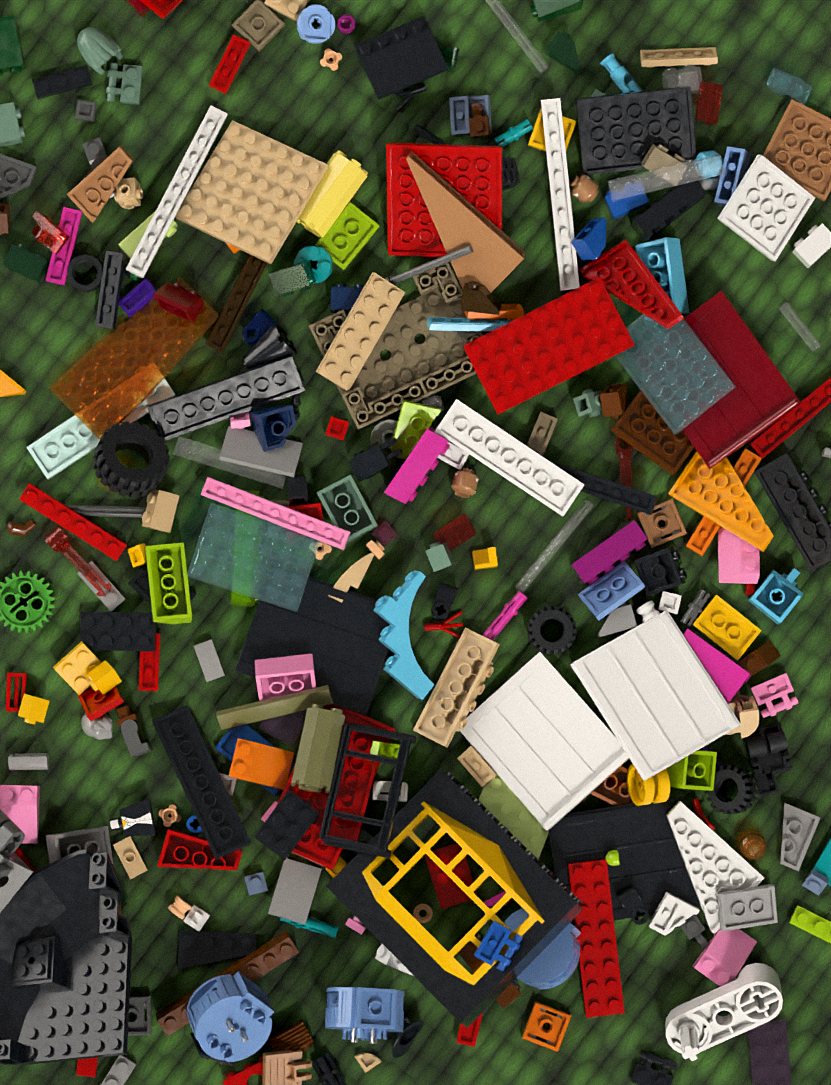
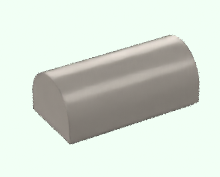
M11 754L8 757L9 770H48L49 754Z

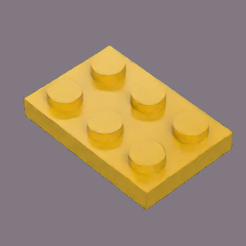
M718 595L714 596L692 624L737 661L762 631Z

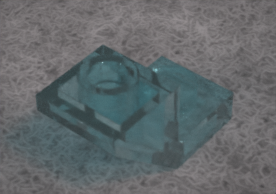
M773 68L766 84L776 94L789 95L792 99L804 105L812 90V87L801 78Z

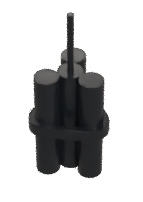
M330 1053L312 1062V1066L319 1077L318 1081L322 1085H347L340 1073V1067L337 1068Z

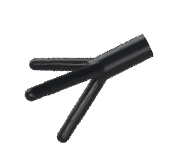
M425 84L394 93V97L407 95L396 108V111H400L411 96L426 91Z

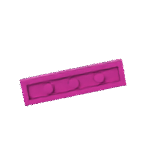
M63 207L46 282L65 286L68 265L72 259L83 214L82 211Z

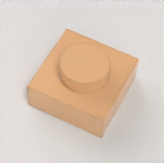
M371 540L366 544V547L378 560L385 555L383 553L385 548L378 541L374 543Z

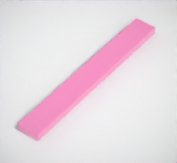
M207 477L201 492L202 496L342 550L345 549L351 533Z

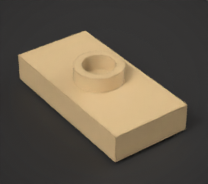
M131 836L113 845L130 879L148 871Z

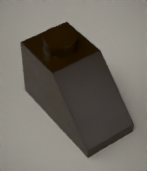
M475 281L464 284L461 311L493 315L500 314L502 305L485 285Z

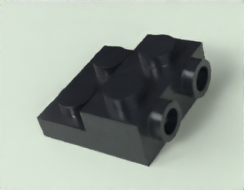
M669 547L634 560L641 581L645 585L644 589L647 596L686 583L687 574L684 568H680L678 561L681 558L677 549L674 550L673 547Z

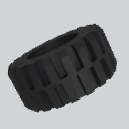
M125 421L121 425L118 423L112 425L111 429H107L103 436H101L94 452L93 468L96 469L95 474L97 478H101V483L104 486L107 485L111 492L114 493L116 491L120 496L125 497V495H129L130 498H136L137 494L140 497L145 496L147 493L153 492L160 485L169 467L170 455L168 454V446L164 445V438L162 436L159 437L155 429H149V426L146 424L139 425V422L133 421L132 424H129V421ZM121 449L136 451L145 459L147 467L140 470L130 469L118 460L115 452Z

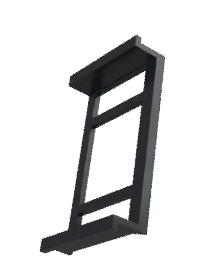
M355 723L344 725L319 839L323 840L324 845L390 859L391 850H388V844L411 743L416 744L417 736ZM352 731L401 741L397 759L348 750ZM346 755L395 765L383 821L334 811ZM332 817L380 826L381 832L378 845L329 836Z

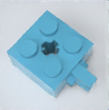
M793 568L788 575L785 573L780 575L775 570H772L748 601L775 623L780 624L804 594L795 587L797 583L794 580L800 572ZM772 593H779L780 596L778 598L780 600L773 601Z

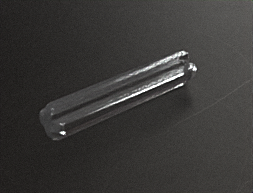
M787 302L780 306L779 310L812 351H816L821 344Z

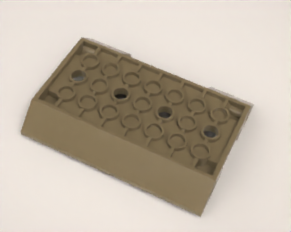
M449 263L413 276L420 297L396 308L350 390L345 391L337 386L358 429L401 410L403 400L418 402L476 374L463 346L482 337L481 331L429 330L427 326L428 317L467 318L464 311H461L462 290ZM344 310L309 325L323 358L347 317ZM417 334L425 336L426 340L423 344L415 342L414 338ZM387 350L391 353V358L386 361L382 360L380 353Z

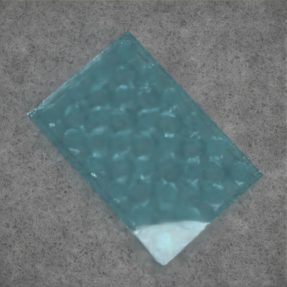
M641 315L626 328L635 346L615 356L675 435L736 387L685 319L666 329L646 315Z
M210 503L187 577L297 612L320 541L275 523Z

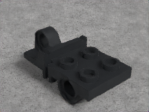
M780 722L757 727L754 733L744 737L752 769L757 768V770H754L753 775L755 776L754 780L758 783L759 796L778 793L779 790L774 774L790 771L793 768L792 761L786 763L791 757L788 753L786 736Z

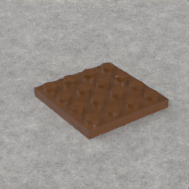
M648 381L611 430L673 476L694 448Z

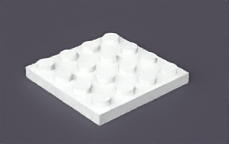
M757 155L717 219L771 261H776L815 197L764 156Z

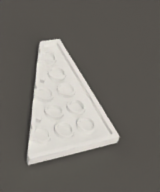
M678 801L666 816L709 929L715 934L720 929L717 892L755 887L760 884L764 877L681 801Z

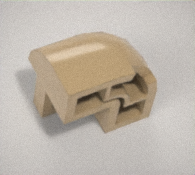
M737 692L728 705L741 726L730 731L727 735L740 732L741 738L750 736L759 725V710L753 696L748 697Z

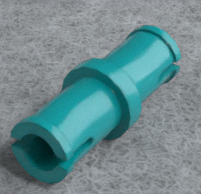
M528 119L515 127H509L508 131L494 139L496 143L504 139V141L498 144V146L504 147L514 140H519L520 136L533 130V127L529 125L524 128L530 124Z

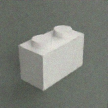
M823 223L819 227L817 225L812 227L807 232L809 236L805 240L801 238L794 244L796 248L793 250V254L807 268L831 248V232Z

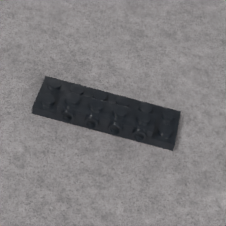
M789 453L754 471L809 569L813 571L831 561V521L826 516L828 514L826 506L823 503L820 505L817 497H819L818 492L814 487L810 488L807 482L809 480L807 473L796 467Z

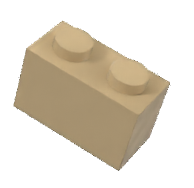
M154 490L147 496V508L142 516V526L170 533L179 495L161 490Z

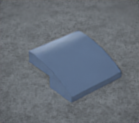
M489 95L449 98L452 136L470 135L469 118H474L472 111L473 103L483 104V116H489L490 134H492Z

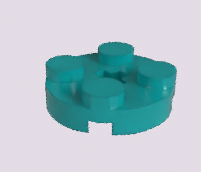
M309 245L301 249L294 260L298 276L309 284L320 283L326 280L332 273L333 258L330 252L322 246ZM310 260L318 261L317 269L310 267Z

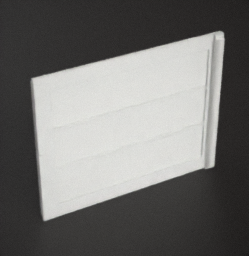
M663 611L571 664L572 669L584 685L643 781L741 726L668 611Z
M541 652L466 718L468 721L465 728L459 730L546 831L551 829L629 759L618 739Z

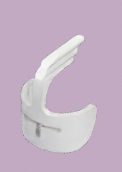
M375 781L373 784L372 800L388 801L389 795H383L380 792H389L392 781ZM402 782L401 795H399L398 801L407 802L408 784L406 782Z

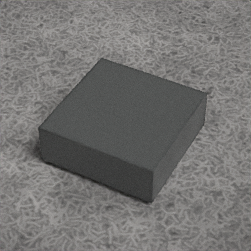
M77 100L75 120L94 122L97 102Z

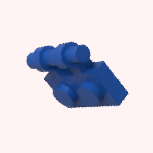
M493 921L474 956L491 966L495 959L500 962L496 968L503 972L506 966L510 965L511 957L515 950H518L521 946L519 943L523 937L516 933L513 940L508 938L512 931ZM507 944L509 947L505 954H500L499 952L503 945Z

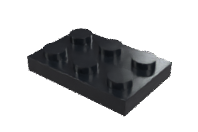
M288 790L255 834L254 839L285 861L320 813Z

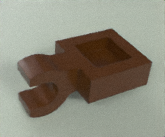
M473 103L472 111L474 118H469L470 137L491 136L489 116H483V104Z

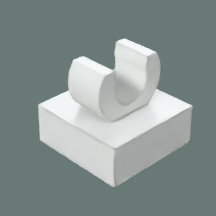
M194 904L183 921L197 931H200L210 914Z

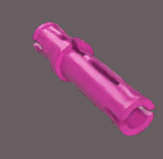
M518 591L513 599L504 605L503 611L482 636L493 641L513 615L516 616L518 614V609L528 598Z

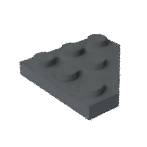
M0 154V178L2 179L0 180V200L31 186L37 166Z

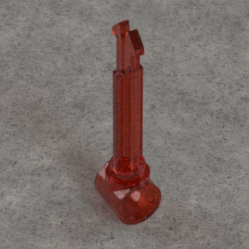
M618 436L614 441V448L620 463L621 484L633 488L631 470L633 446L629 444V448L621 449L619 441L622 438ZM626 507L627 521H631V508Z
M59 526L55 527L44 538L56 553L64 554L78 571L99 591L97 593L99 597H106V594L96 581L111 592V583L108 582L106 584L69 543L71 539Z

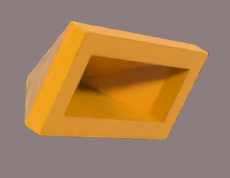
M0 370V397L24 395L27 392Z

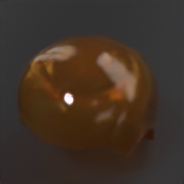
M754 829L744 830L736 840L739 853L748 860H757L766 852L767 844L765 838Z

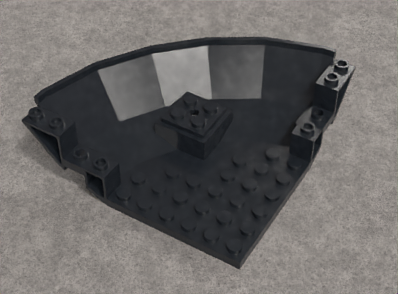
M79 850L34 871L1 911V1064L31 1065L127 1054L132 935L128 917L121 914V902L124 892L108 852L91 854L89 850ZM35 958V962L31 964V960Z

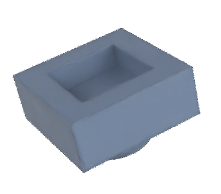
M813 869L804 880L802 886L819 896L828 884L829 878Z
M264 872L244 877L249 896L268 891Z

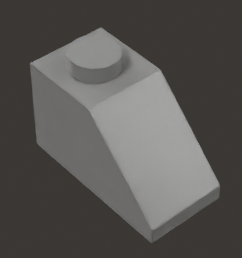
M626 602L610 612L598 632V636L602 637L637 627L631 604L626 605Z

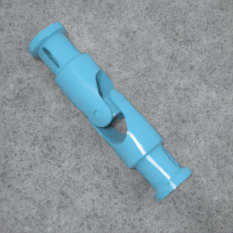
M613 53L600 63L611 74V79L623 93L643 91L626 68L621 66L614 58L615 55Z

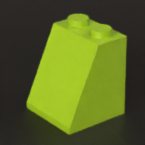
M697 750L667 767L670 787L713 791L717 752Z

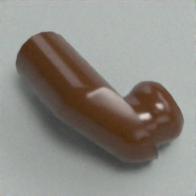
M32 519L24 525L16 524L15 521H10L7 524L8 532L17 536H25L37 527Z

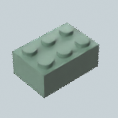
M351 474L317 492L333 525L351 532L347 543L378 527Z

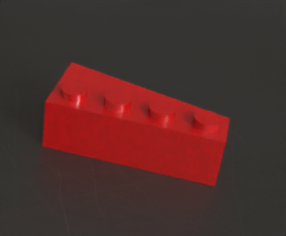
M170 828L167 831L157 867L238 870L244 850L240 849L215 860L205 838Z

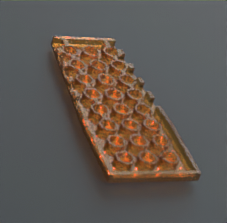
M181 277L177 278L175 283L183 286L185 291H194ZM152 298L147 302V306L140 311H136L131 319L126 323L120 324L115 332L111 335L108 334L93 346L49 389L100 440L107 429H111L112 425L116 423L121 424L151 394L219 316L202 299L204 305L195 322L191 323L161 309L156 300Z

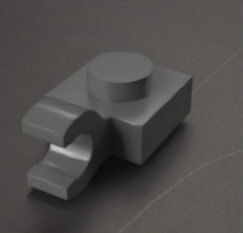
M693 914L680 927L689 940L694 937L700 947L704 948L708 945V942L701 934L705 928L698 917Z

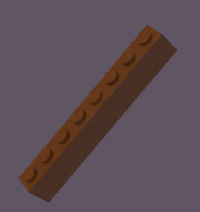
M286 930L214 977L228 974L234 976L239 971L254 982L298 954L299 950ZM198 987L155 1013L157 1022L167 1036L189 1023L186 1016L187 1005Z

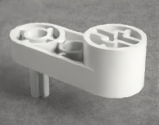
M749 964L740 969L734 981L677 1006L666 1017L665 1033L668 1044L675 1051L681 1053L684 1059L690 1058L691 1061L697 1059V1054L701 1051L772 1020L779 1014L783 1004L778 974L772 967L766 964ZM723 1010L730 1012L727 1016L717 1015L718 1012Z

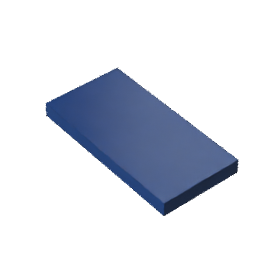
M248 724L230 728L215 748L232 761L238 738L271 747L275 746ZM292 761V764H291V769H290L289 777H290L291 772H292V770H293V768H294V766H295V764H296V763H294L293 761ZM261 785L273 796H275L280 790L278 788Z

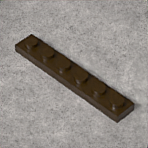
M249 254L205 345L223 353L267 262Z

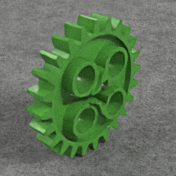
M20 571L19 577L12 573L13 579L5 577L7 583L0 582L2 589H0V614L2 615L0 621L5 620L4 627L11 624V631L18 627V633H21L23 628L26 633H29L30 628L36 632L37 625L41 628L44 627L43 620L49 622L47 615H54L50 612V608H56V606L51 604L56 598L50 597L54 590H48L51 584H43L45 578L42 577L38 580L37 573L33 577H31L30 571L27 572L26 576H24L23 571ZM24 584L31 585L30 593L24 594L22 592ZM36 591L39 592L37 596L27 601V606L21 605L15 612H10L11 609L22 603V598L28 599ZM9 595H14L16 598L13 605H8L6 602ZM36 599H41L43 605L40 609L36 610L33 607V603ZM22 610H25L27 613V618L23 621H20L18 619V613Z

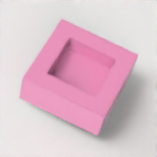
M249 411L230 417L231 429H243L250 426Z
M356 916L353 919L349 917L345 925L361 935L366 928Z

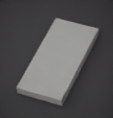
M228 426L219 460L294 477L303 443L286 439L283 447L264 452L254 431L237 428L231 429V426Z

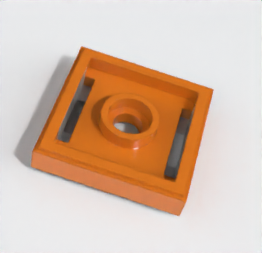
M535 1001L521 1038L558 1052L572 1015ZM546 1010L556 1013L557 1016L546 1013ZM544 1023L550 1024V1028L548 1030L543 1029ZM536 1036L547 1040V1042L536 1039Z

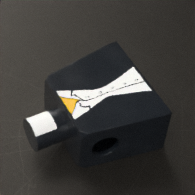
M145 799L119 809L120 817L110 819L112 831L123 829L124 836L157 835L150 799Z

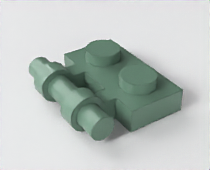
M110 63V70H108L107 77H109L108 87H106L107 101L114 102L115 95L120 96V103L140 105L143 66L123 64V72L117 71L118 64ZM116 79H122L121 88H116Z

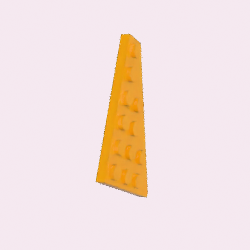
M696 451L668 494L764 552L774 535L728 458H725L709 469Z

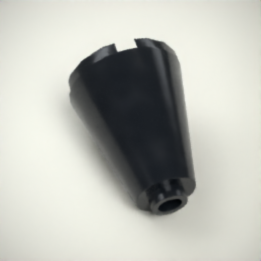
M278 323L272 324L243 356V364L247 370L297 354L292 340L289 341L287 338L288 334Z

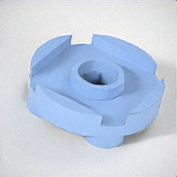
M311 5L301 11L297 18V30L300 38L312 44H320L329 39L335 30V19L327 11V8L321 5ZM314 19L317 20V23H320L317 29H314V26L311 25Z

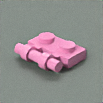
M786 673L750 688L757 706L765 703L767 709L760 711L763 718L775 716L777 712L784 709L789 710L793 705L798 704L796 696L788 698L787 694L794 690ZM781 697L783 702L773 706L771 700Z

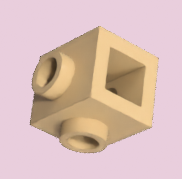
M135 177L121 179L114 191V198L122 208L133 209L134 206H141L143 191Z

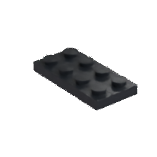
M81 611L80 642L82 641L90 650L156 652L157 622H153L152 613Z

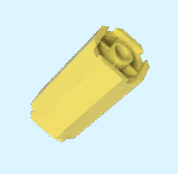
M339 150L327 162L328 170L297 220V223L304 225L306 230L321 238L330 229L365 181L368 174L367 171L360 167L361 164L354 159L348 160L347 156Z

